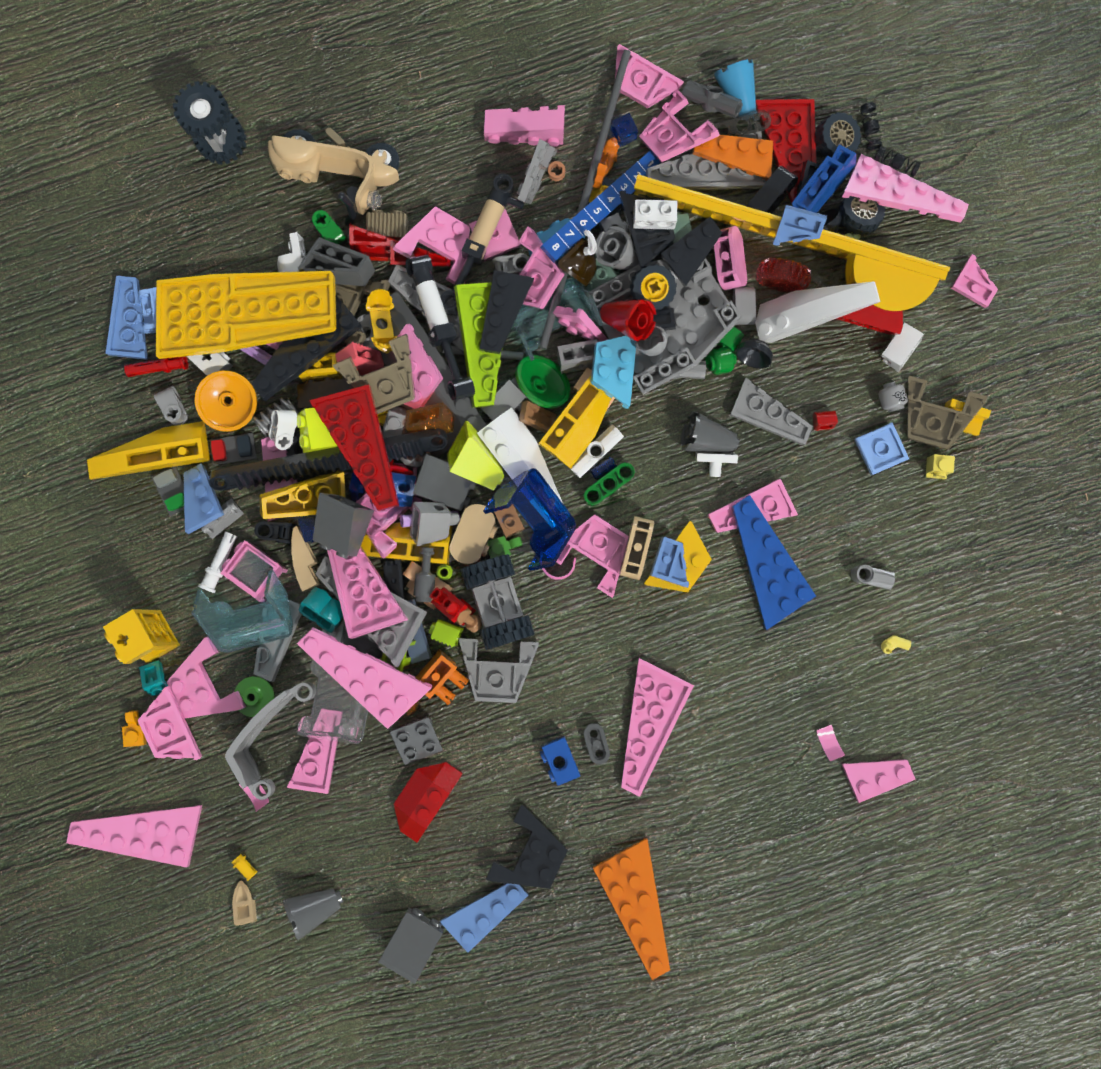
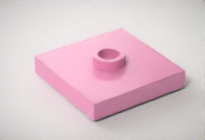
M504 209L486 248L484 261L521 247L506 209ZM477 221L469 224L471 231H473Z

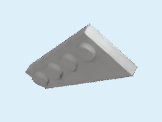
M268 591L265 596L267 600L266 606L263 609V626L260 629L259 637L261 639L259 648H257L253 674L274 682L301 613L298 610L300 607L299 603Z

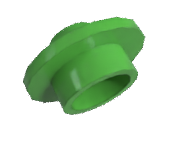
M252 676L243 679L238 683L234 691H239L246 705V708L239 710L240 713L249 717H254L274 699L273 687L267 680L261 677ZM251 693L255 696L254 701L250 700Z

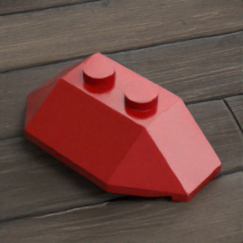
M447 762L417 768L394 802L400 832L417 843L463 773Z

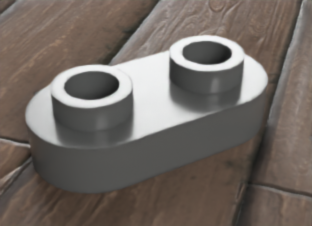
M591 723L584 729L588 753L592 762L604 764L610 757L605 733L599 724ZM591 730L598 732L596 737L590 736ZM597 750L603 751V755L601 757H597L595 755V752Z

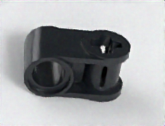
M261 521L255 525L254 533L262 540L291 544L292 531L296 524ZM264 526H269L270 528L267 536L261 535V528Z

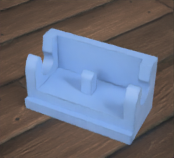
M157 287L139 290L145 334L156 333Z

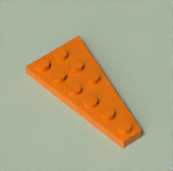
M645 838L593 866V869L648 974L654 980L670 971L648 839Z

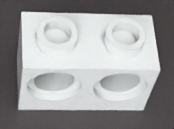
M635 200L633 228L675 229L677 223V201Z

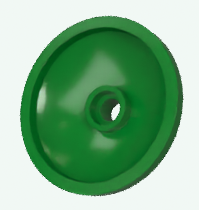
M531 355L523 358L517 365L516 380L518 386L531 402L545 408H558L569 399L571 390L569 380L565 373L561 374L560 367L553 361L542 356Z

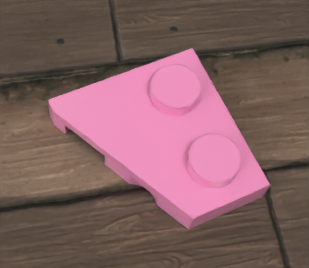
M972 254L969 256L951 289L987 308L998 289L989 280L986 271L980 268L976 262V256Z

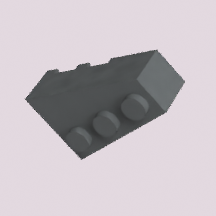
M322 238L317 239L298 267L299 272L331 271L335 276V284L365 286L375 272L369 256Z

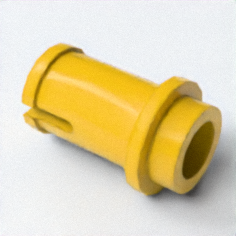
M240 854L231 863L234 865L233 868L236 867L246 880L249 881L258 871L245 859L246 855Z

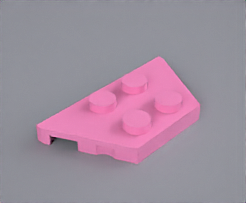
M620 44L617 47L615 78L623 50H629ZM629 50L631 54L620 93L642 106L650 108L674 93L675 90L682 88L684 81Z
M557 306L553 314L559 319L558 322L566 327L568 333L575 336L579 335L588 341L595 339L598 342L608 340L582 309H577L575 313L572 308Z
M170 686L165 687L156 700L151 703L147 711L138 719V723L155 758H194V760H198L202 757V754Z

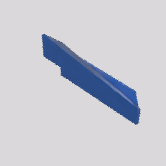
M839 144L832 158L829 156L825 158L792 202V207L817 213L855 168L856 153Z

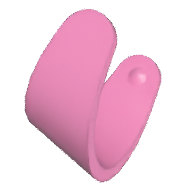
M542 553L541 567L543 572L549 578L554 580H562L569 577L572 574L575 568L576 558H574L573 567L567 575L562 577H555L546 572L543 565L544 553Z

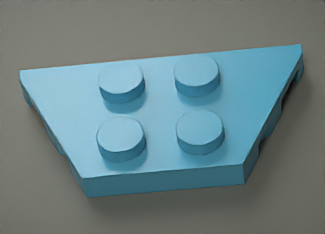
M622 336L596 343L594 347L591 384L603 390L611 399L612 397L616 398L623 404L622 407L628 409L631 404L636 354L635 342L637 341L627 336Z

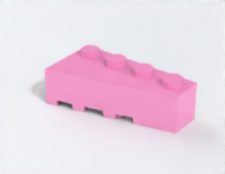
M558 105L556 110H549L548 106H542L538 111H532L528 107L518 109L517 112H513L510 108L485 110V141L492 144L508 142L513 145L528 143L535 146L538 144L539 139L549 143L550 146L563 145L565 105Z

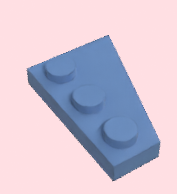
M201 463L184 472L185 532L188 534L224 515L215 490L209 485L207 470Z

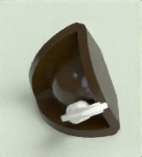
M589 230L584 231V234L588 236V241L582 237L558 262V266L562 271L585 287L592 280L596 270L595 253L597 243Z

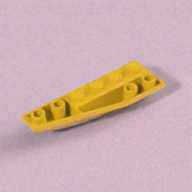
M591 375L539 442L541 447L570 469L596 436L611 401V398L603 390L591 384Z
M205 422L164 427L87 459L89 479L93 480L210 461Z
M400 522L391 524L383 531L397 543L396 548L385 558L422 562L423 554H420L421 547L434 548V555H431V563L449 565V546L453 525L449 528V536L447 538L422 546H417L411 538V527H401ZM365 533L361 547L368 557L382 558L367 533Z

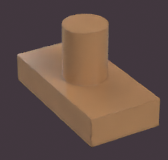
M523 401L519 421L526 426H531L547 433L556 421V414L530 401Z

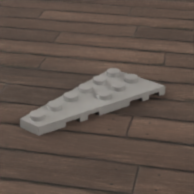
M758 129L753 133L738 137L762 139L761 129ZM687 154L677 160L667 161L647 168L646 177L690 190L760 189L766 183L760 176H751L746 174V171L737 168L732 169L724 163H715L693 154Z

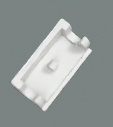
M904 323L901 334L895 335L881 356L884 358L882 361L899 372L921 342L924 334Z

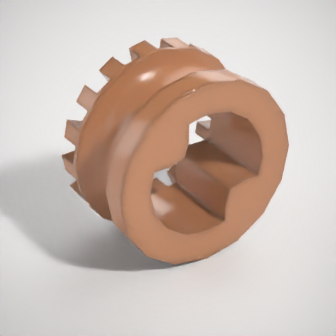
M559 161L552 162L548 167V176L552 181L559 182L565 177V166ZM557 167L558 170H562V173L556 175L554 172H551L552 169Z

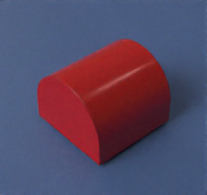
M835 410L813 413V427L815 431L833 429L838 423Z

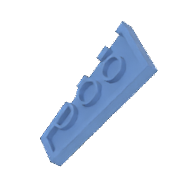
M116 276L106 354L108 356L148 360L143 330L142 304L139 295V280L135 277Z
M505 883L491 893L478 898L466 907H462L450 916L441 919L440 923L469 952L515 909L529 893L521 885Z

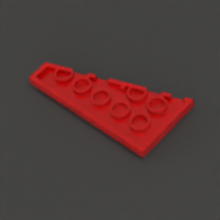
M814 99L756 100V110L767 140L773 141V156L777 167L783 166L798 177L795 187L788 194L792 204L796 198L803 162L809 160L816 163Z
M368 384L309 400L329 430L343 456L349 462L353 472L361 481L377 510L381 511L400 506L371 386Z

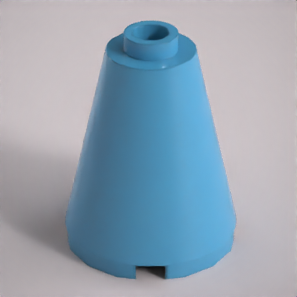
M753 60L739 61L728 65L725 72H722V69L715 72V79L720 88L723 89V93L742 100V110L737 118L742 117V120L753 117V112L756 111Z

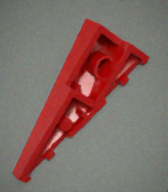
M349 224L351 250L369 256L372 261H390V265H406L407 257L393 250V247L399 242L398 240ZM418 247L414 248L410 256L428 255L432 266H450L451 264L450 259Z

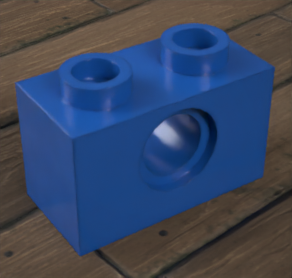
M565 736L542 745L543 751H540L543 762H548L551 770H548V774L552 782L556 781L557 786L580 777V772ZM557 756L565 759V764L561 767H557L553 763L554 758Z

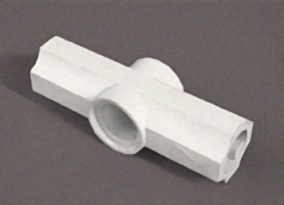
M613 424L610 425L595 441L588 445L571 470L581 478L624 436ZM592 447H599L602 453L599 456H593L590 453Z

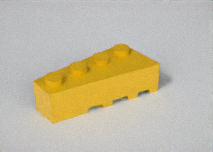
M338 469L335 473L329 472L328 474H322L260 494L261 517L263 519L316 515L320 493L345 497L344 472Z

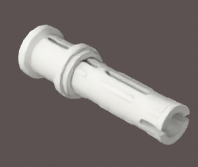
M225 532L210 567L205 569L206 574L202 582L198 584V587L212 593L216 592L217 582L223 576L220 574L222 565L227 560L237 536Z

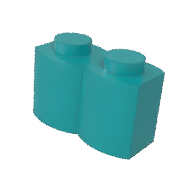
M317 587L301 602L298 609L303 616L315 621L318 626L330 633L344 619L340 602L332 599L325 590Z

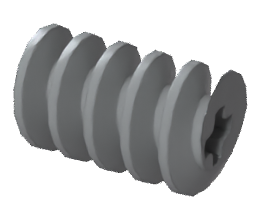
M288 397V400L279 398L281 405L273 403L274 410H295L297 414L299 413ZM269 407L266 408L267 415L260 412L261 419L253 417L256 425L266 437V433L270 429L271 414L273 412Z

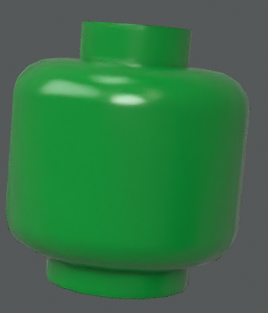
M728 347L713 349L705 358L706 368L714 375L730 373L737 362L736 355Z

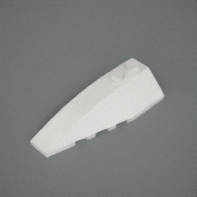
M873 281L797 290L760 304L755 321L759 340L772 343L879 303L880 298L876 283Z
M512 407L477 432L478 436L514 483L552 528L569 517L537 440L526 425L519 421V416Z

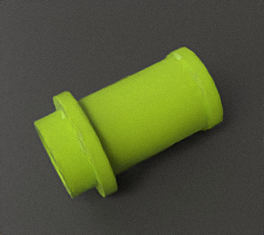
M447 564L440 565L436 571L437 577L441 580L450 579L453 574L452 567ZM443 569H447L448 575L444 576Z

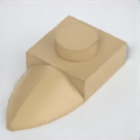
M239 881L234 890L232 901L234 925L236 926L257 921L255 900L252 899L247 885L243 881Z

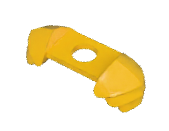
M376 289L370 293L366 303V310L370 313L373 331L371 340L376 348L387 354L392 351L389 341L398 337L394 336L390 310L394 309V304L387 290ZM379 319L385 320L387 328H378L376 321Z

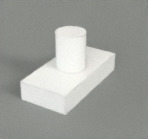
M695 452V460L710 462L709 476L721 477L722 463H737L738 455L736 453Z

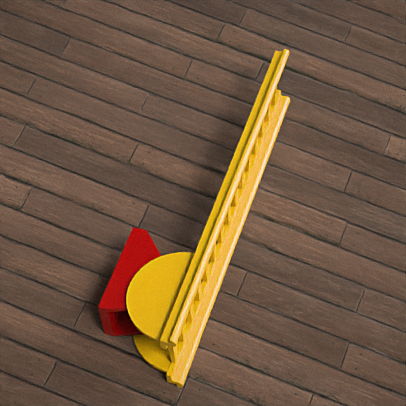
M639 174L634 186V195L643 194L651 198L659 197L664 198V200L677 201V210L704 218L711 217L714 221L737 226L738 228L775 238L781 216ZM825 229L822 230L819 239H804L801 242L795 243L787 241L791 244L847 260L845 265L846 284L874 281L880 302L836 319L891 336L901 334L903 310L913 308L925 301L935 290L939 280H946L947 274L950 271L949 266Z

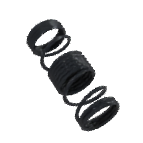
M876 103L863 104L860 107L861 115L875 111ZM872 113L863 116H865V118L876 116L877 113ZM869 120L863 124L864 133L867 134L866 137L880 132L878 120ZM881 138L867 140L870 141L866 145L867 149H878L882 145Z
M882 145L879 147L874 160L879 161L882 156L881 163H883L892 151L889 166L900 170L902 164L908 158L905 173L916 162L911 176L914 177L921 162L915 160L908 168L909 157L905 158V155L897 152L892 160L893 150H891L884 158L886 147Z

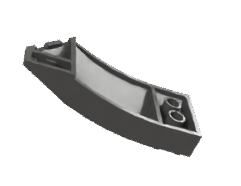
M396 291L390 295L394 304V309L390 310L394 336H398L406 324H411L415 335L422 341L427 355L431 356L443 376V380L422 410H416L401 404L402 408L412 411L410 421L417 431L434 428L446 431L447 446L444 449L431 452L437 458L450 450L465 420L470 422L477 432L487 425L476 408H472L469 398L456 401L450 398L447 388L448 381L453 380L450 368L436 347H432L430 338ZM393 351L387 354L381 352L384 367L397 362ZM434 437L432 440L439 442L442 438Z

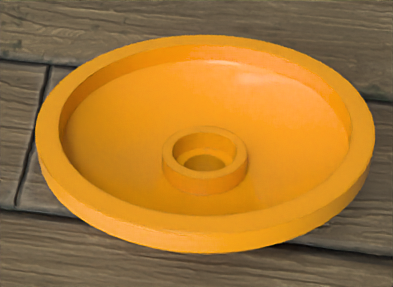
M227 370L217 371L206 376L198 385L195 393V407L200 418L211 428L219 431H235L247 425L253 418L257 408V395L252 384L241 374ZM226 396L231 397L232 402L230 404L225 402Z

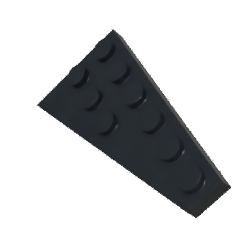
M336 295V330L330 333L283 341L253 381L252 386L263 400L267 401L361 329V324Z

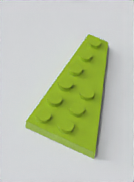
M492 282L454 286L467 376L472 379L475 387V394L471 397L472 408L492 406L495 402L501 353L495 354L480 351Z

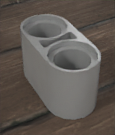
M733 288V304L741 315V319L736 325H755V288Z

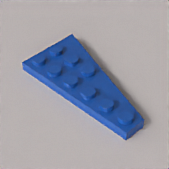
M748 495L731 507L737 529L740 533L742 548L747 559L746 563L758 600L764 630H768L815 598L816 595L752 497Z

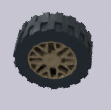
M836 112L828 116L816 128L815 143L823 156L832 158L839 144L853 152L860 145V126H858L857 121L851 115H847L844 112Z
M854 196L844 198L838 208L842 216L841 225L847 231L861 236L875 232L885 217L884 206L878 205L873 200L859 201V197Z

